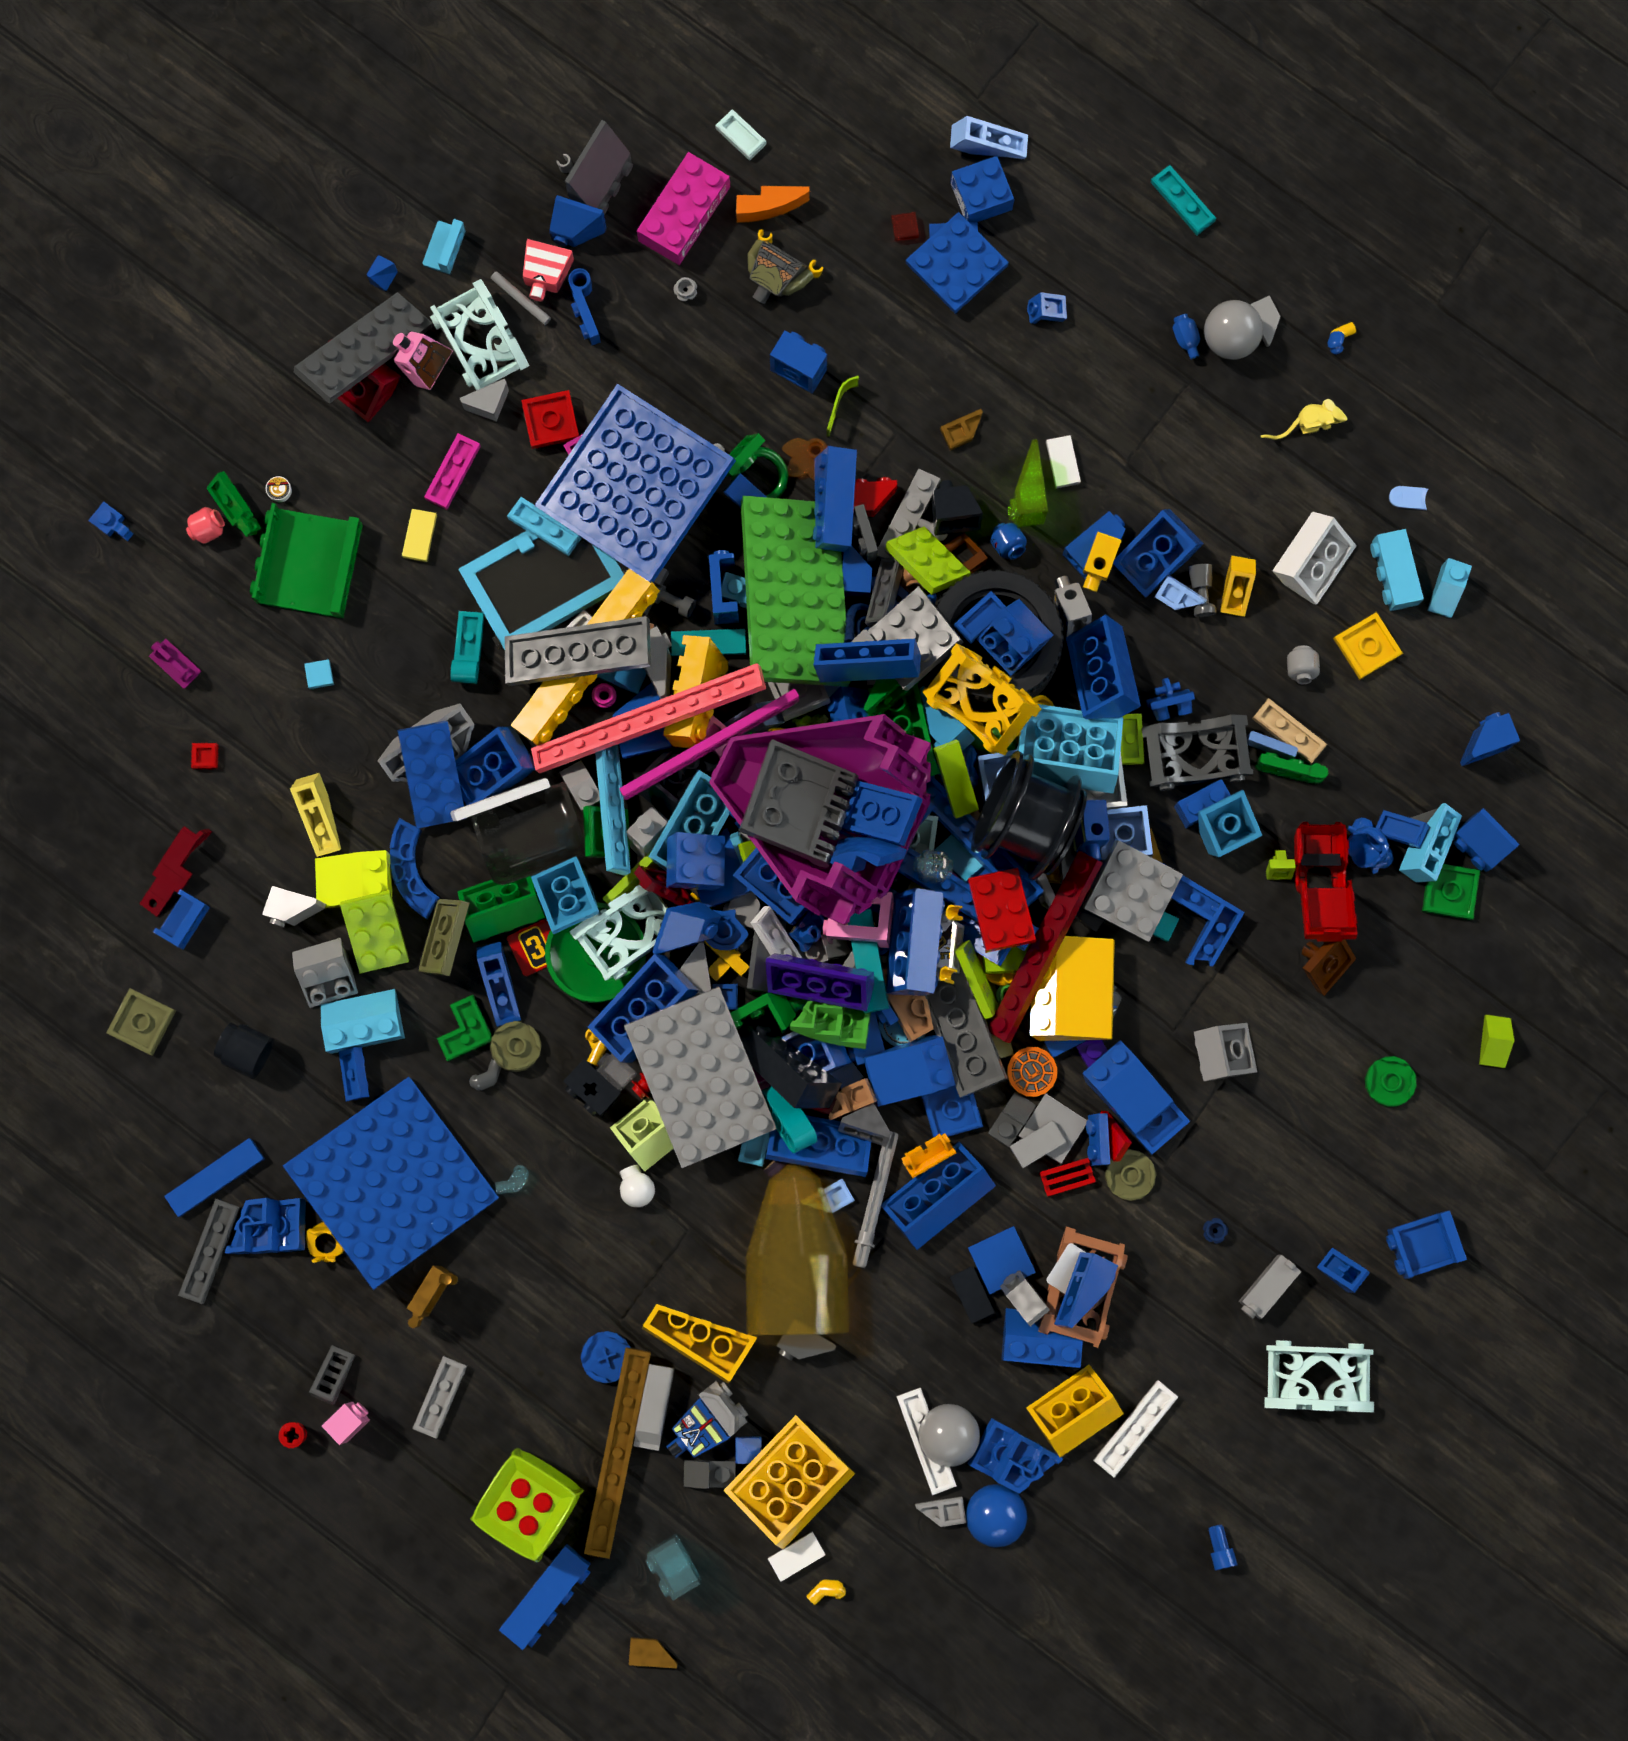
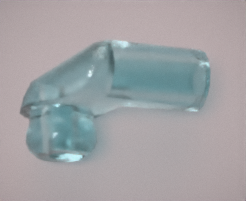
M517 1165L514 1167V1172L509 1180L495 1182L497 1195L520 1191L528 1180L529 1172L526 1167Z

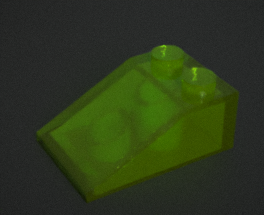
M1037 439L1031 442L1013 499H1010V506H1008L1009 520H1014V524L1018 527L1044 524L1048 512Z

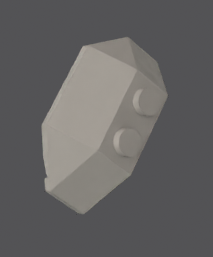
M457 704L433 711L412 726L416 727L447 720L454 757L457 760L467 751L471 732L475 724L462 705ZM397 736L383 752L378 762L391 781L407 782L399 737Z

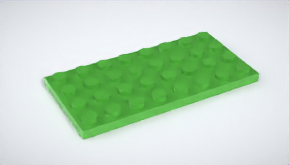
M743 496L741 499L750 666L756 663L761 666L765 682L848 687L851 683L850 681L820 683L813 665L816 644L844 643L846 625L842 555L840 551L816 548L815 540H813L815 501Z

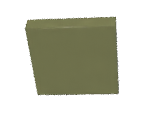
M129 988L106 1033L153 1056L176 1010Z

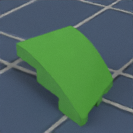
M808 1001L798 1018L791 1022L790 1030L822 1042L866 1049L871 1012L864 1013L862 1010Z

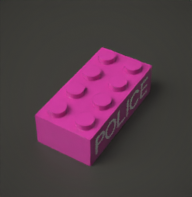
M688 152L637 229L638 241L680 265L728 192L730 176Z

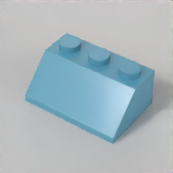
M396 989L321 1004V1029L326 1052L333 1054L353 1047H366L404 1039Z

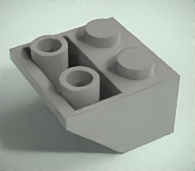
M341 938L292 952L294 972L310 1008L358 994L349 957Z

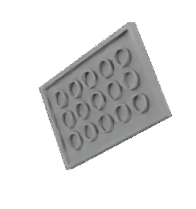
M719 986L624 1025L681 1168L777 1129Z

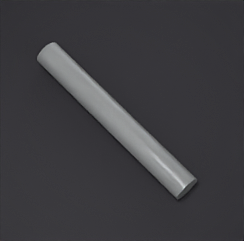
M497 271L493 273L491 279L544 325L549 323L551 320L550 316Z

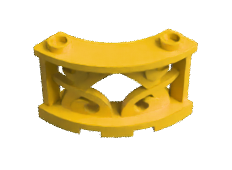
M956 643L951 650V657L928 688L925 687L922 692L927 698L926 702L936 710L941 709L968 727L981 739L987 751L993 754L997 752L1006 755L1008 752L1007 748L1032 716L1036 717L1042 709L1023 688L1019 690L1015 688L1014 684H1010L1009 682L1012 678L996 666L990 669L988 664H983L980 655ZM960 664L958 676H951V674ZM978 674L981 677V682L967 681V678L973 681V675ZM946 681L957 684V687L950 686L944 690L951 692L952 696L950 698H946L938 693ZM990 683L995 686L993 703L997 711H973L967 688L980 689ZM1001 694L1008 698V701L1003 702L1002 705L999 700ZM958 700L960 702L961 707L956 704ZM1020 711L1013 722H1011L1009 717ZM1000 720H1003L1007 729L998 739L993 734L992 729L996 727L1000 733L1002 731V722Z

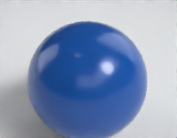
M999 1484L988 1485L979 1489L970 1498L965 1514L966 1524L972 1536L983 1545L996 1548L1005 1547L1015 1542L1022 1535L1027 1523L1026 1506L1017 1492Z

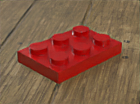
M1018 868L968 878L985 953L1036 942Z

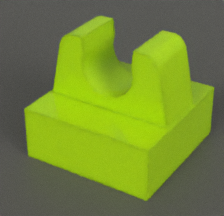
M1275 850V856L1269 860L1266 869L1267 880L1292 879L1296 868L1295 859H1287L1286 850Z

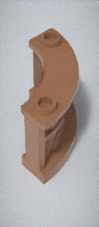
M1066 1227L1057 1253V1261L1068 1244L1080 1245L1092 1249L1089 1253L1101 1251L1114 1255L1112 1262L1118 1265L1116 1277L1107 1293L1081 1318L1085 1326H1088L1087 1319L1092 1318L1095 1321V1330L1077 1326V1324L1073 1328L1054 1325L1061 1306L1059 1299L1065 1294L1049 1284L1047 1289L1049 1293L1045 1303L1050 1311L1041 1317L1038 1332L1048 1334L1049 1331L1093 1343V1347L1098 1348L1101 1339L1106 1340L1109 1332V1325L1106 1324L1110 1301L1119 1270H1124L1128 1255L1124 1254L1125 1244L1120 1243L1117 1245L1075 1233L1076 1229ZM1102 1303L1100 1313L1098 1314L1093 1309Z

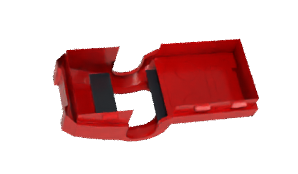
M1302 822L1296 829L1294 836L1295 885L1297 892L1301 895L1305 939H1317V942H1342L1343 939H1356L1357 914H1355V895L1352 880H1348L1346 883L1348 849H1350L1349 840H1347L1346 825H1343L1341 822H1335L1334 825H1309L1308 822ZM1311 867H1326L1330 869L1332 877H1337V879L1332 878V888L1307 887V871Z

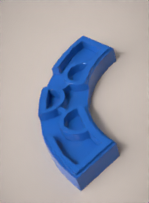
M399 818L390 842L392 877L404 900L418 914L428 920L440 897L425 886L417 870L415 853L422 830Z

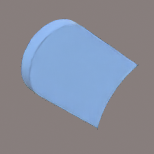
M1397 486L1391 490L1389 501L1397 508L1427 510L1425 497L1428 489Z

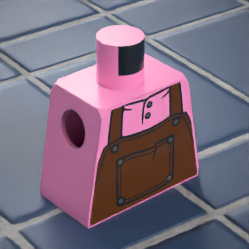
M410 332L408 336L399 333L393 340V345L399 349L394 358L397 366L416 387L431 390L453 350L424 334Z

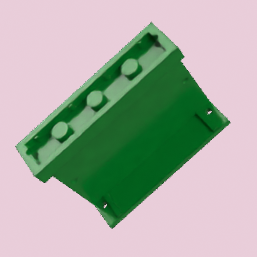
M272 503L271 510H267L265 515L266 533H263L260 539L261 556L257 557L255 562L256 580L252 581L250 586V595H252L253 600L257 604L343 619L363 527L362 522L359 518L350 516L349 521L283 510L279 509L276 503Z

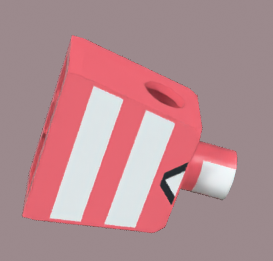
M527 239L523 279L525 285L532 287L529 295L531 299L542 302L546 291L557 293L560 290L574 261L572 250Z

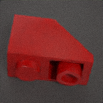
M889 477L878 478L877 481L867 482L866 479H855L854 507L864 504L867 517H874L896 493L897 480H891Z

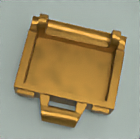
M432 1266L407 1307L408 1310L413 1312V1317L408 1321L409 1327L418 1328L421 1325V1321L424 1317L430 1315L447 1285L457 1284L458 1277L442 1266Z

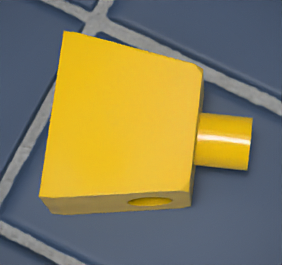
M1097 532L1083 573L1087 575L1083 588L1097 592L1101 580H1107L1121 539ZM1095 561L1103 563L1102 569L1099 570L1094 567Z

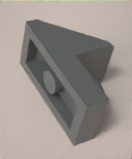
M1014 1092L989 1130L988 1135L1009 1148L1036 1105L1019 1093Z
M684 1460V1487L709 1489V1487L726 1488L736 1478V1461Z

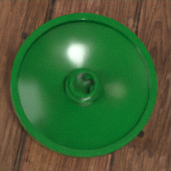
M597 902L599 912L604 909H610L608 904ZM623 911L619 912L622 917V927L616 937L626 940H642L644 936L636 921L623 913ZM609 921L606 922V926L612 929L607 934L611 935L615 929V924ZM580 923L556 934H553L550 930L545 945V959L549 974L555 984L565 994L576 1000L586 1003L612 1001L645 965L646 955L627 967L626 970L628 972L620 979L615 981L614 978L605 981L602 973L580 942L575 940L570 933ZM587 935L593 946L598 950L602 944ZM607 946L600 955L608 967L611 968L619 962L620 957L612 955L610 960H608V954L613 947ZM628 950L629 956L638 950Z

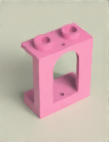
M888 892L881 899L876 897L872 900V904L880 905L878 927L842 925L829 918L824 920L823 935H826L829 944H833V939L877 942L879 948H889L894 905L892 892Z

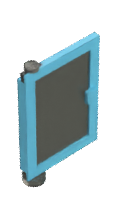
M525 531L459 568V571L496 634L492 639L499 650L504 648L505 650V636L550 630L607 598L628 571V568L583 538H581L571 554L567 556L530 532Z

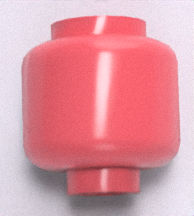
M204 507L188 517L186 531L192 540L206 544L222 535L225 522L216 509L212 510Z

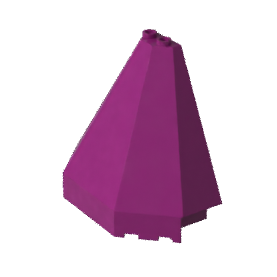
M885 714L730 737L728 744L723 749L717 767L712 772L709 784L740 826L769 742L773 739L851 771L859 776L858 781L913 794L922 798L923 801L905 846H900L908 851L930 804V794L926 793V783L930 782L931 763L927 762V754L931 750L930 742L906 734L903 728ZM834 790V795L841 797L842 799H845L848 802L850 801L851 796L839 794ZM844 831L853 837H867L852 832ZM839 832L838 840L848 838ZM747 835L797 903L818 916H825L843 925L850 922V917L854 913L859 915L872 906L873 899L876 897L881 899L887 895L903 861L902 859L878 867L867 861L864 870L856 873L835 861L833 864L830 863L828 868L813 864L806 858ZM819 835L818 839L836 847V840H830Z

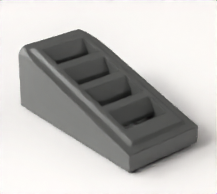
M332 1345L309 1391L310 1395L334 1406L355 1355ZM333 1357L345 1360V1365L333 1361ZM329 1366L341 1370L340 1375L329 1371ZM325 1376L337 1380L336 1383L332 1384L325 1381ZM323 1386L332 1390L331 1394L319 1390L320 1387Z

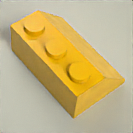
M1090 1365L1026 1407L1060 1458L1123 1415L1114 1396Z

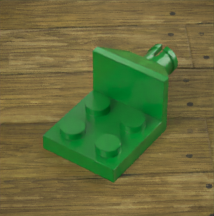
M766 993L730 1014L738 1031L744 1027L743 1022L749 1019L754 1022L766 1015L765 1010L768 1009L782 1035L789 1031L791 1022L796 1020V1014L810 1000Z

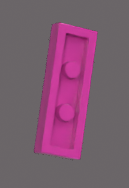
M459 433L457 434L424 496L425 500L446 510L449 508L481 447L480 443Z

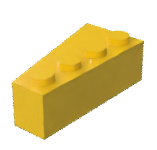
M683 635L682 644L686 645L684 656H679L677 666L681 667L679 681L674 680V694L722 677L728 671V661L710 637ZM714 709L666 726L664 736L673 747H693L705 739L706 728L710 718L713 716Z

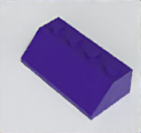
M774 953L766 958L769 993L867 1011L874 990V972L845 967L840 964L819 962L814 959L808 960L793 957L788 954Z

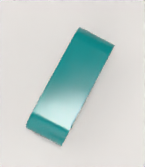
M772 1086L761 1090L777 1131L792 1153L817 1143L816 1132L801 1108L792 1107Z

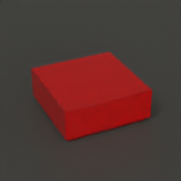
M192 743L191 768L218 769V744Z

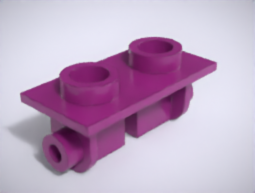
M167 639L161 644L157 641L152 645L151 649L153 652L149 657L182 688L185 689L202 672Z

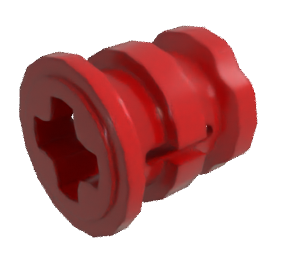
M299 1422L286 1423L279 1431L280 1443L287 1448L298 1447L307 1438V1430ZM295 1429V1433L299 1434V1438L292 1441V1436L288 1435V1432Z

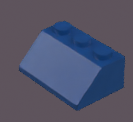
M1005 1309L1001 1360L1081 1368L1083 1340L1049 1331L1048 1334L1038 1332L1040 1319L1030 1327L1017 1309ZM1081 1319L1077 1322V1326L1082 1327Z

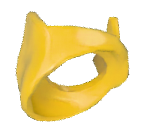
M323 1222L317 1224L312 1229H308L306 1234L308 1250L315 1257L312 1260L313 1263L320 1261L335 1262V1258L344 1251L336 1239V1247L333 1251L322 1253L317 1249L316 1238L320 1234L327 1233L332 1235Z

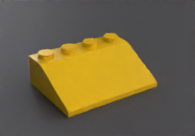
M1064 937L1031 1002L1030 1036L1038 1041L1112 1040L1114 939Z
M795 1415L723 1491L776 1546L784 1549L855 1473Z

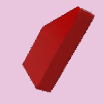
M1101 1111L1100 1113H1108L1110 1157L1113 1161L1120 1162L1132 1142L1108 1111Z

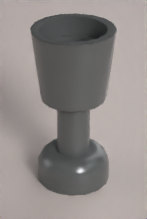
M1197 564L1188 567L1192 588L1198 590V594L1207 599L1206 603L1199 604L1194 608V616L1208 617L1217 613L1216 606L1209 603L1208 589L1212 587V564Z

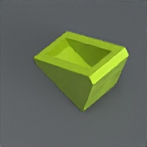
M1492 1015L1484 1016L1479 1065L1498 1068L1506 1067L1514 1043L1511 1018Z

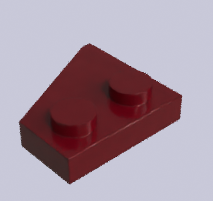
M640 865L634 872L640 880V886L645 890L653 892L679 906L695 903V900L686 889L666 887L667 872Z

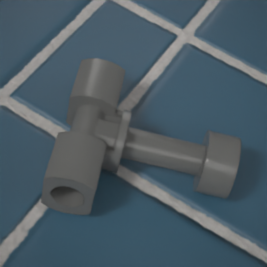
M663 568L653 582L660 590L654 603L666 602L679 608L678 614L689 618L695 609L696 600L688 596L680 599L665 592L666 586L663 584L669 573L667 569ZM653 604L647 607L643 613L644 616L648 615Z

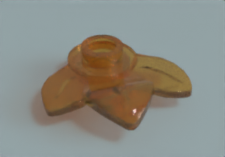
M795 438L784 444L782 447L783 452L792 457L788 465V475L791 477H801L808 473L809 477L815 481L814 459L819 454L814 455L811 453V450L818 448L821 453L827 448L826 443L818 438L808 441Z

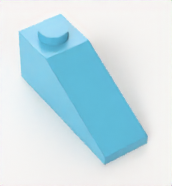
M1446 803L1441 804L1427 822L1430 828L1420 849L1413 846L1408 847L1399 871L1415 882L1437 881L1462 815Z

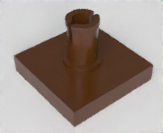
M1345 939L1342 942H1324L1320 948L1313 942H1308L1306 945L1310 947V950L1305 946L1302 949V955L1310 959L1303 967V970L1316 991L1323 996L1326 995L1356 960Z

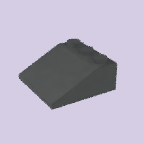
M603 120L599 123L567 176L565 185L570 200L601 209L605 215L609 207L608 202L610 198L617 195L621 187L620 182L622 178L629 175L633 164L628 149Z

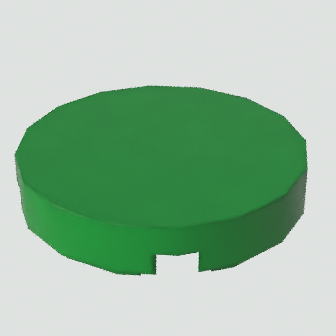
M1395 1056L1383 1057L1375 1061L1368 1068L1365 1076V1088L1369 1096L1376 1103L1386 1107H1396L1407 1102L1414 1095L1417 1086L1414 1070L1405 1060Z

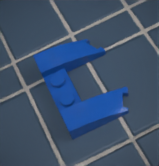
M1182 875L1171 899L1207 920L1185 963L1194 965V960L1209 961V966H1214L1245 912Z

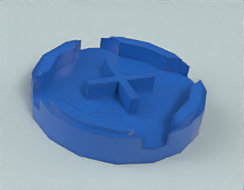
M610 1331L599 1332L590 1337L584 1344L581 1353V1362L586 1374L593 1380L602 1383L617 1381L620 1378L625 1348H631L626 1339L618 1333Z

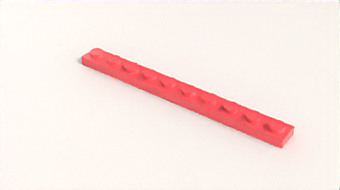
M758 663L533 747L531 751L535 770L538 773H543L765 690L766 685L761 666Z

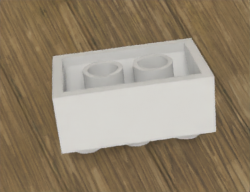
M1312 512L1273 569V572L1285 586L1317 605L1355 549L1356 544L1334 517Z

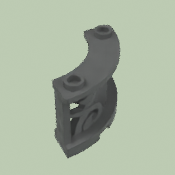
M1227 715L1201 720L1200 724L1193 723L1188 725V722L1158 723L1143 727L1142 736L1147 738L1152 781H1149L1150 787H1159L1160 791L1175 789L1174 786L1215 782L1220 779H1230V782L1245 781V776L1254 774L1253 769L1250 767L1245 726L1248 725L1247 715ZM1234 728L1236 745H1229ZM1211 733L1216 734L1217 739L1214 742L1221 741L1220 744L1209 742L1207 736ZM1197 734L1200 742L1205 747L1217 750L1211 760L1201 769L1191 766L1178 755L1186 751L1191 743L1192 735ZM1175 738H1182L1184 745L1174 750L1173 747L1178 746L1175 743ZM1160 742L1165 750V753L1162 754L1160 750ZM1226 751H1237L1238 768L1229 769L1226 767L1227 761L1235 760L1231 755L1225 754ZM1169 757L1172 761L1167 763L1165 769L1172 768L1174 774L1166 777L1163 773L1162 759ZM1216 766L1220 771L1219 773L1209 774ZM1182 770H1183L1184 772H1186L1187 774L1191 775V776L1180 777V775H1181V773H1182Z

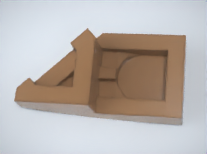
M868 1078L843 1087L838 1092L837 1100L832 1112L829 1114V1119H836L877 1102Z

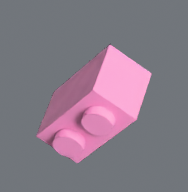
M354 1402L345 1403L322 1427L341 1445L347 1443L370 1421L366 1416L369 1412L359 1402L357 1404Z

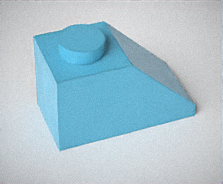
M1450 558L1442 564L1427 611L1452 618L1465 589L1471 565Z

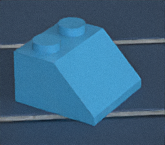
M1244 790L1198 811L1199 833L1210 855L1221 857L1263 836Z

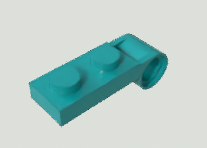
M459 611L455 653L451 665V682L477 684L484 613Z

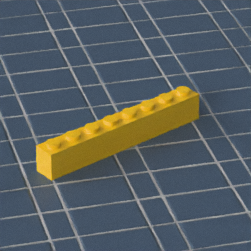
M628 569L587 625L642 617L647 607L655 602L660 590L653 582L650 583ZM598 674L544 681L512 722L511 726L537 746L548 742L552 738L554 730L565 721L569 710L580 701L583 692L589 684L596 680Z

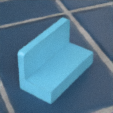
M454 219L452 225L442 221L437 222L423 260L424 267L446 274L451 273L466 232L462 221Z

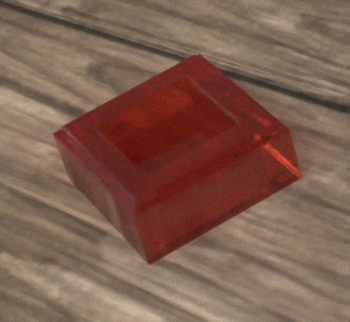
M915 212L891 215L895 241L919 238Z

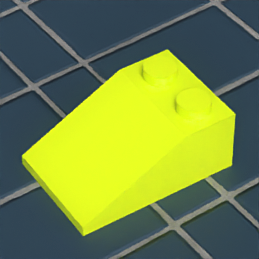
M386 850L315 858L316 899L325 903V908L340 907L341 901L390 890L392 896L390 854Z

